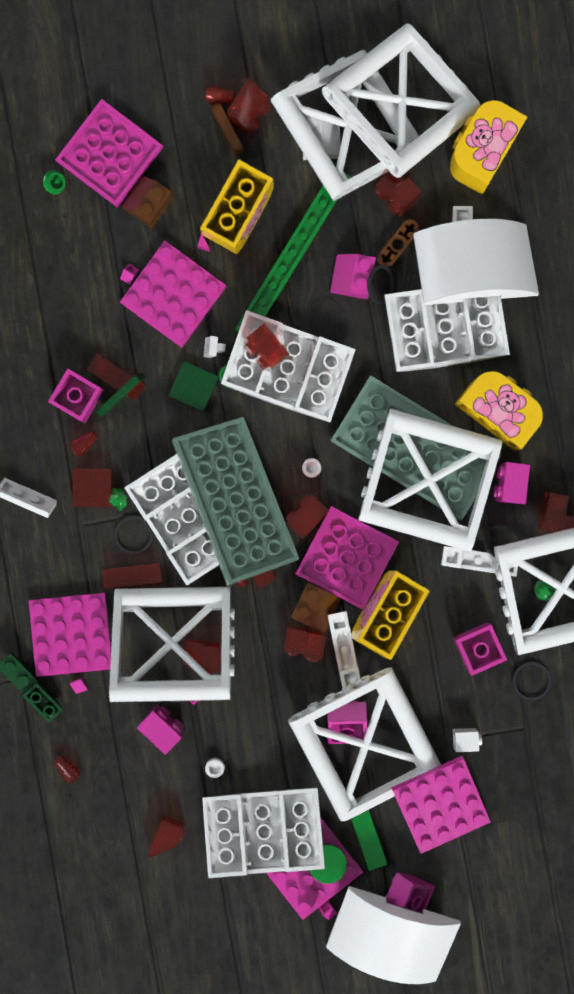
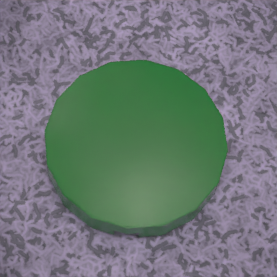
M323 844L325 869L310 870V873L320 883H335L346 872V857L338 846Z

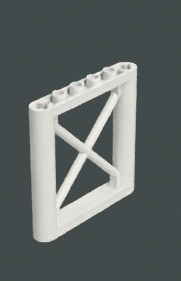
M410 24L403 25L322 88V93L329 104L391 174L397 178L405 174L461 128L469 116H474L481 106L467 86L460 81L454 71L445 64L441 56L430 47L429 43ZM409 51L412 52L455 101L454 103L406 96L407 53ZM400 53L399 95L355 89ZM350 97L398 103V147L396 150L390 147L349 100ZM406 105L449 111L405 147Z
M361 50L347 58L342 57L335 64L324 66L318 73L308 74L300 82H292L288 88L278 92L271 99L273 106L333 201L387 173L389 170L380 162L348 179L343 170L353 129L343 118L303 106L298 98L331 82L366 55L367 52L365 50ZM376 71L362 82L367 91L392 94L379 71ZM362 83L358 85L355 89L361 90ZM351 97L350 101L357 108L359 98ZM373 100L394 134L378 129L375 130L384 140L395 143L398 147V103ZM302 114L345 127L336 167ZM407 116L405 147L419 137Z
M390 409L384 429L379 431L377 441L380 444L378 449H374L372 460L375 461L373 468L369 467L366 478L369 479L368 486H364L361 497L364 500L358 520L471 552L501 451L502 440ZM391 434H396L402 437L425 479L381 503L374 501L373 498ZM409 434L468 450L472 453L431 475ZM481 458L486 460L469 524L466 527L459 525L436 481L471 461ZM429 485L451 526L388 508Z
M574 528L494 547L498 567L495 570L497 580L501 582L499 593L501 599H504L503 613L505 617H508L509 622L506 624L508 634L512 637L517 656L574 642V622L539 630L563 594L574 599V590L568 587L574 579V565L561 583L524 561L574 548ZM516 566L523 568L557 589L531 628L521 630L509 568Z
M231 587L115 589L109 686L110 702L230 700L231 676H234V664H231V657H234V645H231V639L235 636L234 627H231V620L235 619L234 608H231ZM205 606L173 637L169 636L141 609L143 607ZM212 610H222L221 675H210L178 644ZM124 612H134L166 643L131 677H121ZM171 649L204 679L138 681Z
M385 668L371 676L366 675L359 680L360 682L354 685L348 684L342 688V691L336 694L331 693L324 700L309 704L307 709L293 715L288 720L340 821L349 820L394 797L395 795L391 787L441 765L392 668ZM377 689L379 696L364 739L316 725L315 719ZM385 699L414 755L371 742ZM317 734L361 747L347 789H345ZM368 749L413 762L417 767L357 799L353 796Z

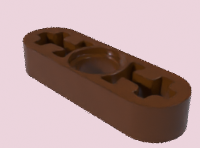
M219 102L210 107L233 154L236 157L244 153L243 147Z
M406 220L379 253L377 258L378 265H385L390 268L414 239V233L409 232L406 236L409 240L405 239L403 236L407 229L405 226L410 227L412 225L414 233L419 230V226L414 220ZM399 239L403 242V247L395 249L392 242ZM390 250L397 254L396 256L394 254L390 256V263L385 262L384 264L382 262L383 258L381 256L386 257Z

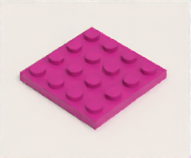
M101 99L55 160L118 208L163 149V145Z
M164 241L120 303L183 348L227 286L168 242Z
M331 506L295 574L364 610L399 542Z
M106 592L29 600L36 677L110 669L111 639Z
M462 756L391 787L421 854L490 823V819Z
M321 816L323 844H334L341 848L345 854L347 867L343 877L335 883L325 884L314 879L310 870L266 873L302 920L363 873L361 867ZM309 887L319 893L313 908L303 902L302 897Z

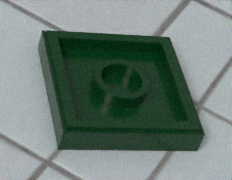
M184 361L169 393V397L204 412L219 376Z

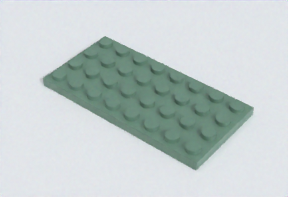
M370 375L331 439V442L373 467L375 460H372L374 449H378L380 444L377 441L379 431L384 429L390 409L447 425L451 424ZM391 434L381 473L409 488L425 478L402 437ZM409 434L431 475L472 453L468 450ZM477 458L436 481L455 518L462 521L477 496L486 464L485 459ZM429 485L416 492L417 495L441 509Z
M244 417L172 439L227 586L299 560Z

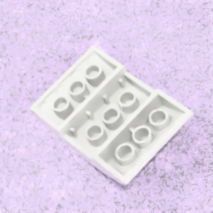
M473 219L441 224L413 234L424 305L462 302L464 298L500 296V299L539 295L526 224L503 219Z
M422 289L384 295L396 372L452 366L510 355L500 296L464 298L462 302L424 305Z
M246 310L221 384L286 409L331 422L355 349L320 336L316 337Z
M177 454L125 487V490L153 530L186 585L219 565Z
M318 788L262 791L202 798L208 878L325 869Z
M349 886L326 948L344 962L372 976L406 984L435 982L438 978L461 921L423 909L422 914L386 903V897Z

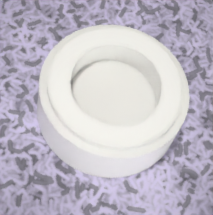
M314 458L307 459L302 466L303 473L308 477H316L321 472L320 462Z
M216 757L209 759L205 766L207 775L212 778L220 777L225 769L224 762Z

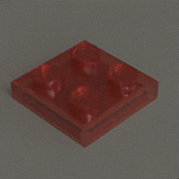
M73 468V507H112V503L109 502L111 499L110 495H112V469Z

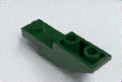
M12 652L0 661V671L23 693L22 696L48 723L63 711L62 706L39 677H36V674L26 663L23 664Z

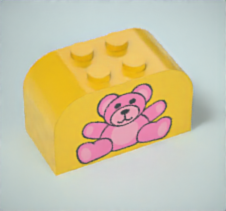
M488 101L482 104L474 116H469L452 147L454 152L449 164L452 176L460 183L482 195L527 116L500 101Z
M238 160L200 228L202 235L238 254L272 194L274 187L273 178Z
M486 372L470 383L455 405L498 439L502 440L512 450H520L539 428L543 418L542 408L532 398V393L525 388H519L516 385L517 382L510 376L506 378L498 372Z
M397 571L386 572L378 582L364 610H362L351 633V638L384 658L391 660L427 597L429 590Z

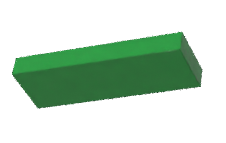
M369 810L351 818L369 871L387 865Z

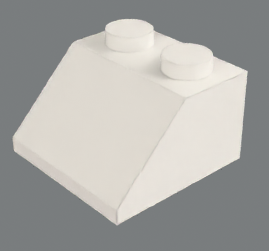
M303 115L329 158L337 159L341 147L340 126ZM303 153V160H307Z

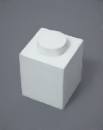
M476 728L453 729V748L456 752L479 751V745H482V736L478 734Z

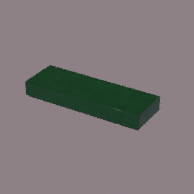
M142 372L134 375L97 410L98 415L102 417L110 412L146 376Z

